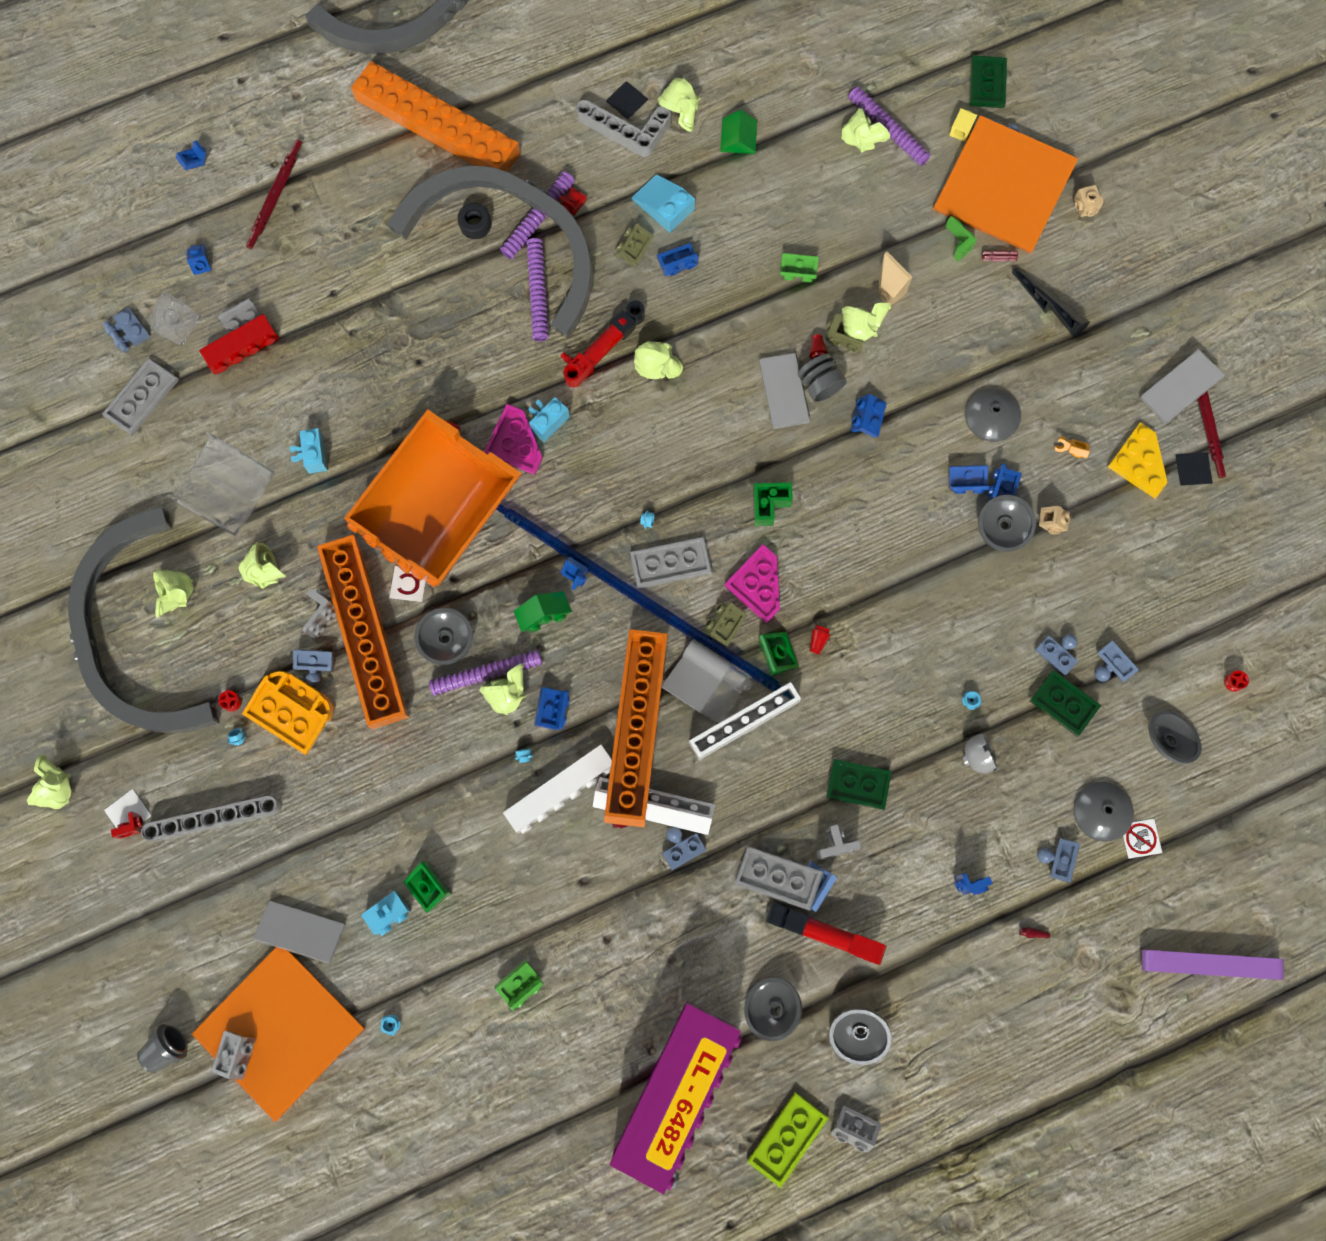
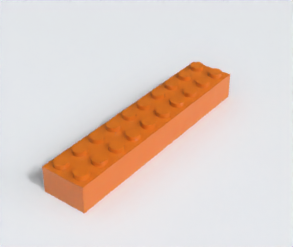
M372 61L368 63L351 87L355 100L473 166L491 167L508 172L520 156L517 141Z
M353 534L318 545V552L367 726L373 730L409 718L358 539Z
M629 629L604 823L645 828L667 633Z

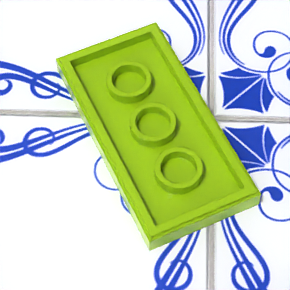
M794 1092L751 1153L747 1162L781 1188L829 1117L797 1092Z

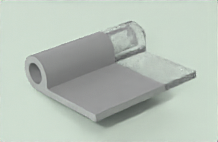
M693 639L686 648L683 657L663 683L662 688L716 724H719L724 720L743 690H749L753 681H751L752 676Z

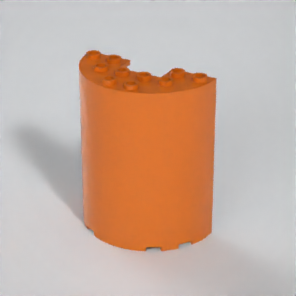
M427 409L344 519L348 523L346 526L354 533L358 532L369 546L379 549L387 561L392 564L395 561L406 574L411 572L418 580H424L435 588V586H440L521 477L522 473L490 452L487 455L460 436L458 429Z

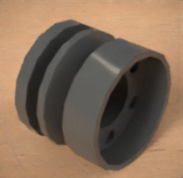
M823 354L805 364L797 374L800 380H803V385L809 386L807 391L814 402H821L830 398L847 383L841 370H835L837 364L833 361L834 359L831 354Z

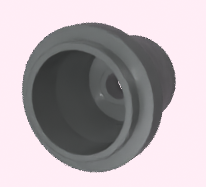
M165 1024L159 1025L154 1029L152 1036L138 1051V1061L146 1071L156 1073L174 1062L178 1063L187 1056V1042L182 1033L175 1027Z

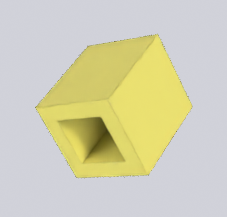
M960 109L949 136L966 142L977 115L969 110Z

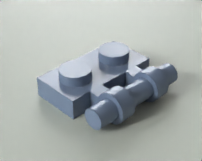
M129 307L113 317L117 322L116 324L111 325L109 321L103 323L105 332L113 338L114 344L122 352L129 350L127 344L130 342L136 347L151 337ZM123 330L126 335L120 337L118 333Z

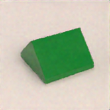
M741 109L722 118L720 152L755 154L757 120Z
M787 632L762 634L759 637L758 643L771 677L799 668Z
M422 861L403 882L426 913H429L452 894L430 864Z

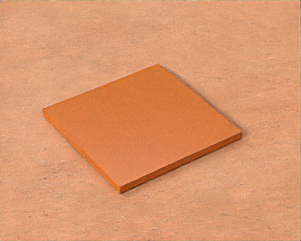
M980 115L933 210L948 217L952 216L968 226L1028 253H1032L1078 158Z
M276 947L209 1015L192 1035L214 1058H216L224 1031L255 1038L244 1078L242 1080L235 1079V1081L274 1122H277L361 1034L365 1027L292 952Z

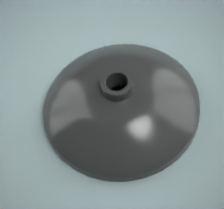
M988 388L977 392L970 398L965 409V420L974 435L985 441L998 442L1009 438L1015 433L1021 421V410L1012 395L1000 389ZM993 408H997L999 412H994Z
M1000 495L984 505L979 514L978 528L981 537L990 547L1002 552H1011L1024 547L1032 539L1036 529V518L1030 505L1023 499L1013 495ZM1005 522L1007 528H1002L1001 523Z
M438 608L428 612L421 618L416 627L414 639L417 650L427 661L437 665H449L461 660L468 653L472 645L473 631L469 621L462 613L450 608ZM448 636L449 640L447 642H443V638Z
M1160 711L1151 717L1148 725L1150 739L1162 756L1182 765L1191 764L1199 758L1202 750L1201 740L1189 721L1172 711Z
M1108 782L1090 784L1080 791L1074 802V818L1078 827L1084 834L1094 840L1104 842L1116 840L1125 835L1133 823L1134 808L1131 799L1123 789L1115 784ZM1106 807L1110 808V814L1105 812Z
M767 978L758 982L750 990L745 1001L744 1014L747 1025L757 1037L763 1040L780 1041L790 1036L797 1028L802 1015V1002L795 987L780 978ZM778 1008L781 1009L780 1014H777Z
M850 1008L841 1012L832 1021L829 1031V1039L834 1051L845 1061L857 1065H868L881 1060L888 1053L891 1046L892 1035L888 1023L881 1015L866 1008Z

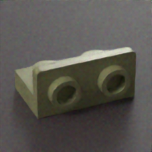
M638 223L632 227L629 226L623 234L625 238L616 245V253L614 254V257L618 258L620 256L634 267L637 266L654 238L651 233Z
M722 602L716 607L714 616L705 624L703 633L710 635L727 647L746 619L747 614L731 602Z

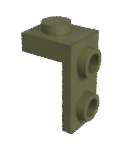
M835 314L834 319H830L826 329L829 331L826 340L832 345H840L846 347L851 352L860 353L863 342L838 333L843 316Z

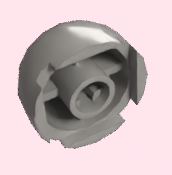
M983 733L970 738L966 742L964 747L965 754L962 755L966 766L970 765L973 771L977 773H989L998 769Z

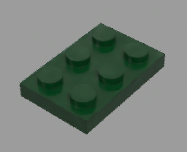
M972 55L969 106L1005 107L1007 58Z
M1054 670L1050 672L1029 701L1077 737L1101 707L1098 702Z
M833 759L826 798L884 811L892 771Z

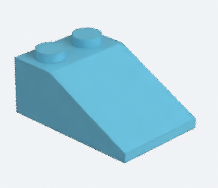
M657 174L632 197L636 204L669 233L695 210L694 197L682 187Z

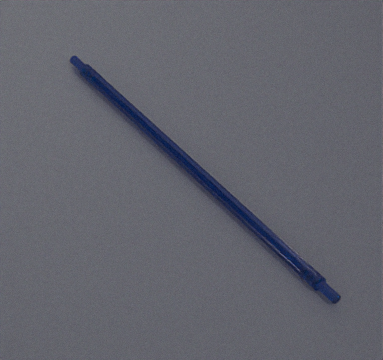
M500 504L496 509L504 514V517L566 558L571 557L588 568L589 573L686 636L697 640L732 663L734 667L772 692L783 687L768 674L512 508L508 509ZM789 691L783 693L784 696L790 700L792 699Z

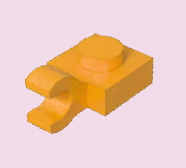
M1059 436L1058 441L1064 445H1055L1057 452L1069 450V453L1075 457H1088L1090 444L1075 439L1068 440L1063 436Z

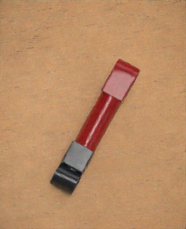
M636 300L629 302L626 312L622 310L610 322V326L582 354L579 353L574 359L564 352L560 355L567 363L563 370L567 386L575 388L581 385L609 351L621 339L624 341L636 329V325L644 321L645 308L642 302ZM633 311H638V312H640L639 314H636V315H635V314H632ZM570 374H577L574 378L569 377Z
M773 902L765 920L769 924L819 941L877 965H881L887 948L886 945L856 933H850Z

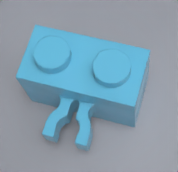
M556 397L545 407H543L540 400H537L536 405L540 407V412L532 407L528 409L535 416L529 422L530 428L543 442L570 418L568 408Z
M316 428L299 431L301 447H290L292 453L299 452L296 456H291V461L298 462L303 459V465L309 474L328 471L324 437L320 430Z
M393 891L361 914L374 935L381 934L383 936L392 929L391 925L396 922L399 924L409 917L407 914L411 910L399 892Z

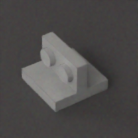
M837 824L826 829L830 848L819 850L816 852L818 860L857 851L861 849L859 840L843 844V840H845L842 828L839 829Z

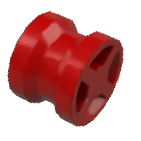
M1241 670L1228 674L1224 679L1225 687L1232 692L1242 690L1249 684L1248 675Z
M226 690L220 694L218 703L223 709L234 712L241 707L242 699L235 692Z

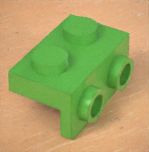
M782 253L780 276H784V280L794 281V277L802 278L801 281L812 282V279L817 278L819 257Z
M525 960L497 983L494 988L513 1011L515 1008L521 1007L529 996L539 992L544 983L537 972Z

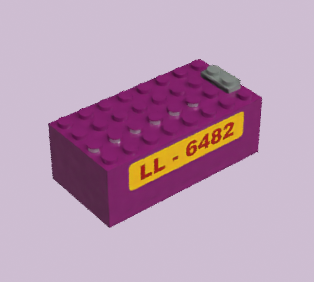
M686 1001L612 1154L609 1164L611 1167L662 1194L665 1191H670L671 1188L675 1189L679 1180V1173L676 1172V1169H681L685 1161V1149L690 1150L695 1139L694 1130L695 1128L700 1129L705 1118L703 1111L705 1107L710 1108L714 1099L713 1090L715 1087H720L724 1078L722 1071L724 1067L728 1069L733 1059L731 1052L734 1047L738 1048L742 1040L741 1031L737 1026Z

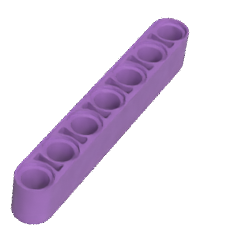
M1142 950V971L1284 980V959Z

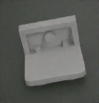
M310 588L306 594L320 606L302 630L315 639L324 632L325 625L328 621L330 622L335 618L336 613L334 605L331 603L332 599L320 589L315 591Z

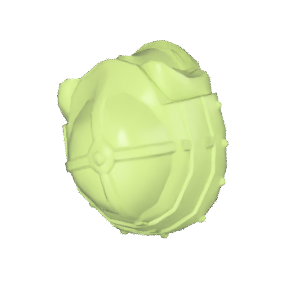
M675 78L658 98V104L673 112L680 113L678 123L687 131L694 130L695 112L698 109V101L701 97L694 93L691 83L685 78Z
M860 108L843 126L841 139L847 145L856 146L863 153L874 149L875 143L889 140L890 134L880 122L871 125L869 117L866 118L863 108Z
M877 303L874 305L871 313L862 308L845 306L842 308L844 335L862 342L872 336L878 337L877 330L881 326L887 312L891 309V304Z
M647 341L635 350L634 369L640 376L647 379H663L665 375L668 379L678 377L683 371V366L680 360L672 355V346L668 343Z
M256 542V544L252 545L238 567L244 581L260 586L262 589L270 584L277 583L278 578L286 577L278 569L273 553L264 543Z
M156 569L153 572L155 588L160 596L156 601L157 618L178 607H186L194 588L193 580L186 573Z
M523 663L507 672L508 679L494 680L490 684L480 687L479 691L484 695L485 700H487L496 713L507 715L515 711L522 699L527 696L523 691Z
M40 754L36 759L34 772L42 778L32 788V793L27 799L28 805L61 809L65 804L69 803L72 791L69 783L71 774H65L59 767L50 762L46 755Z

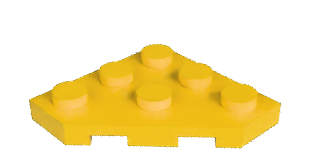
M1140 422L1108 468L1156 499L1167 484V478L1156 432Z

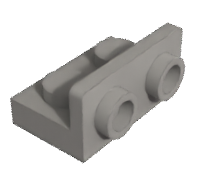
M251 299L239 302L237 306L223 311L218 318L227 332L230 333L260 316Z
M224 1031L211 1072L228 1079L242 1080L247 1070L255 1038Z
M843 1105L831 1135L835 1136L842 1143L853 1145L860 1152H870L875 1146L881 1123Z

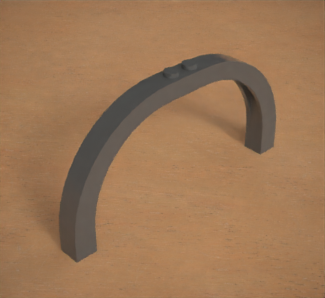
M438 0L417 19L398 27L383 30L362 29L345 24L333 17L318 4L305 17L309 27L339 47L360 53L384 54L405 50L427 40L447 22H450L453 16L462 10L469 0Z
M464 166L430 177L419 184L403 199L386 225L391 231L404 239L408 238L421 216L435 202L453 192L467 188L483 187L506 192L552 219L569 239L574 258V274L569 294L552 321L551 326L560 334L570 338L589 303L593 283L592 259L587 242L577 222L559 202L549 196L550 194L542 188L539 190L529 180L523 181L500 169L485 166Z
M161 506L120 521L94 542L82 558L73 577L69 593L68 616L72 633L70 634V640L75 647L74 658L79 665L86 686L100 705L120 720L138 728L158 733L176 734L196 731L219 724L215 705L208 702L175 712H151L138 709L127 703L115 692L103 672L91 618L94 590L109 562L130 544L150 535L172 529L169 513Z

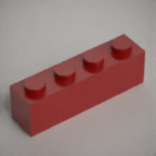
M264 314L203 347L199 352L208 367L216 375L217 373L224 372L231 365L240 363L245 357L257 353L259 349L266 345L273 344L279 338Z

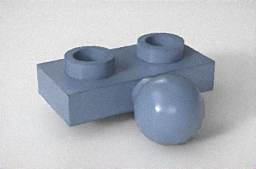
M1067 634L1062 638L1061 646L1053 638L1047 636L1035 649L1038 654L1063 676L1079 662L1067 652L1068 649L1075 648L1078 643L1077 638L1072 634Z
M1113 640L1097 652L1108 664L1107 666H1100L1095 670V677L1099 681H1107L1111 676V672L1114 671L1125 682L1139 670Z
M293 650V669L309 670L305 681L307 684L315 687L321 682V677L317 670H333L334 651Z
M672 826L667 830L666 836L668 840L674 842L675 845L662 852L671 870L706 851L697 833L682 841V831L680 828Z
M1060 838L1056 854L1046 847L1038 851L1037 857L1040 862H1054L1051 878L1071 883L1080 843Z

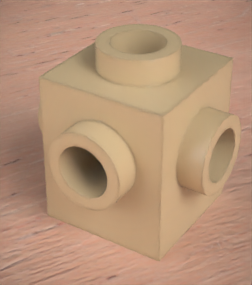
M1096 185L1078 189L1074 197L1075 209L1079 211L1080 217L1096 215L1103 205V197L1099 194Z
M1061 506L1041 508L1040 527L1047 530L1050 534H1060V532L1068 531L1070 523L1069 512L1062 509Z

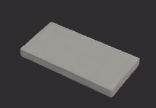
M1198 349L1146 391L1140 399L1166 425L1224 378L1225 375Z
M792 353L759 359L772 428L778 429L808 424L810 420L802 382L797 375L799 368L796 354Z
M148 358L102 415L133 436L179 379Z
M704 536L630 552L638 589L712 574Z
M748 846L734 884L811 911L823 871Z
M269 901L253 939L330 964L344 931L345 924Z

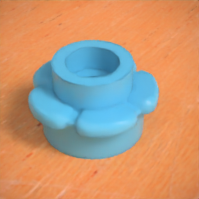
M647 510L645 514L642 513L641 525H644L645 529L647 527L652 528L654 513Z
M975 691L964 693L962 698L963 705L967 706V709L970 710L981 705L979 693Z
M242 728L231 730L227 734L229 738L228 743L234 745L242 744L245 741L246 732Z
M522 749L515 751L516 757L514 758L516 760L519 759V763L531 761L530 757H533L534 754L531 753V749Z
M389 1015L382 1018L380 1028L383 1033L394 1035L400 1029L401 1023L398 1021L397 1016Z

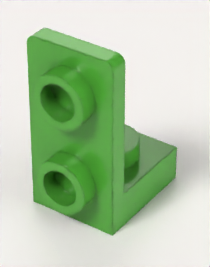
M951 216L947 221L946 228L961 241L955 247L956 252L954 254V258L959 262L974 248L977 239L972 232L967 231L962 226L959 220Z

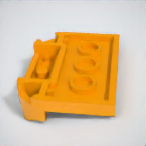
M279 671L266 675L242 714L298 751L308 755L327 722L332 720L335 707L331 700L322 692L289 672Z

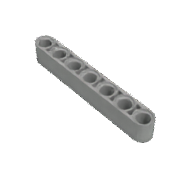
M271 796L259 797L150 822L142 827L141 835L145 840L160 842L273 816L281 811L282 804L279 799ZM270 801H273L274 807L272 810L268 811L267 804ZM251 805H253L254 812L251 815H248L247 810ZM231 810H234L235 816L232 819H229L228 813ZM214 814L215 821L210 824L209 817ZM192 819H195V826L193 828H190V821ZM175 823L176 829L171 833L170 826ZM156 828V835L151 837V830Z

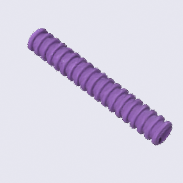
M860 86L855 87L850 92L848 99L852 100V103L856 104L857 108H863L865 115L869 119L871 118L872 122H880L888 130L891 140H895V144H898L900 148L902 147V150L906 151V154L910 155L911 159L914 158V161L918 162L919 166L924 165L931 155L930 152H926L927 150L922 145H919V142L915 141L911 134H907V131L903 130L902 126L899 127V123H895V119H892L887 112H884V109L880 108L879 104L876 105V102L872 101L873 99L864 90H861Z
M563 171L558 180H555L551 188L548 189L549 196L558 202L561 195L564 196L568 189L571 188V185L575 183L572 175ZM532 209L531 213L527 215L528 217H525L521 225L511 235V238H508L504 246L500 248L503 255L513 259L514 255L521 250V246L525 245L524 242H527L531 234L545 220L544 217H547L545 214Z
M531 238L527 240V255L529 261V290L531 292L532 338L535 341L541 342L549 338L544 282V257L542 251L543 241L538 238Z
M535 649V652L529 651L528 654L525 652L521 656L520 654L517 657L511 656V659L507 657L504 661L500 659V662L494 661L493 664L490 662L488 665L483 664L482 667L476 666V669L471 668L469 671L466 669L465 672L459 671V674L455 672L452 676L448 674L447 677L441 676V679L435 678L434 681L431 679L429 686L432 695L437 696V693L441 695L444 691L446 693L449 690L454 691V688L460 689L461 686L465 688L466 685L472 686V683L478 684L479 681L481 683L484 680L489 681V678L495 679L496 676L499 678L503 674L506 676L507 672L521 663L524 665L523 671L524 668L530 669L531 666L534 668L538 664L541 666L542 660L539 651Z

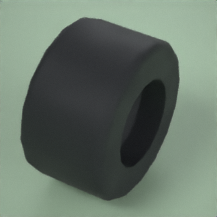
M469 203L460 209L458 224L462 234L467 238L480 239L489 233L491 218L487 208L482 204ZM477 217L481 219L478 224H468V221L472 218Z

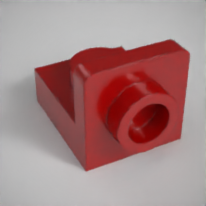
M573 187L565 197L562 195L559 197V203L573 216L576 215L587 201V197Z
M129 812V822L118 824L117 828L111 829L112 838L123 839L140 834L143 827L142 817L138 813Z

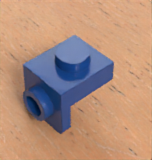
M197 140L193 141L192 149L176 153V159L185 171L204 166L206 151Z
M204 244L200 246L194 245L187 249V261L194 275L211 271Z
M569 557L565 561L561 574L573 581L571 589L575 590L578 586L582 587L588 578L586 577L588 568Z

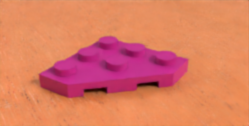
M506 404L484 453L488 455L491 452L510 466L536 475L543 458L525 413L521 409Z
M762 544L724 584V587L766 624L780 610L777 556Z

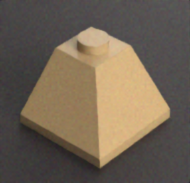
M886 252L879 270L878 294L884 303H890L892 306L907 294L912 276Z

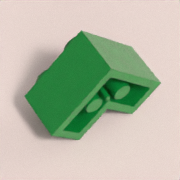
M792 482L754 483V526H773L775 520L774 508H789L792 506Z
M564 591L536 594L514 610L521 632L530 631V633L540 630V626L552 621L556 623L562 622L572 612Z

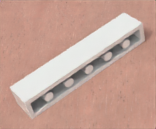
M790 682L689 740V745L697 759L701 760L798 704L801 698Z
M602 745L598 746L504 811L503 814L516 833L519 834L521 832L524 834L528 832L534 822L537 820L539 823L549 816L547 813L553 809L555 811L561 809L567 799H575L581 794L580 790L586 786L590 788L598 782L596 779L600 776H608L611 770V758Z
M599 777L593 807L605 810L609 779ZM649 789L645 820L708 835L715 805Z

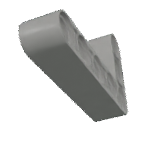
M587 100L580 101L576 106L577 117L580 123L642 157L652 154L671 125V111L662 106L655 110L642 130Z

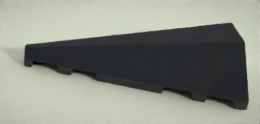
M1015 268L1012 271L1013 275L1046 314L1052 310L1073 337L1087 328L1090 321L1021 269Z

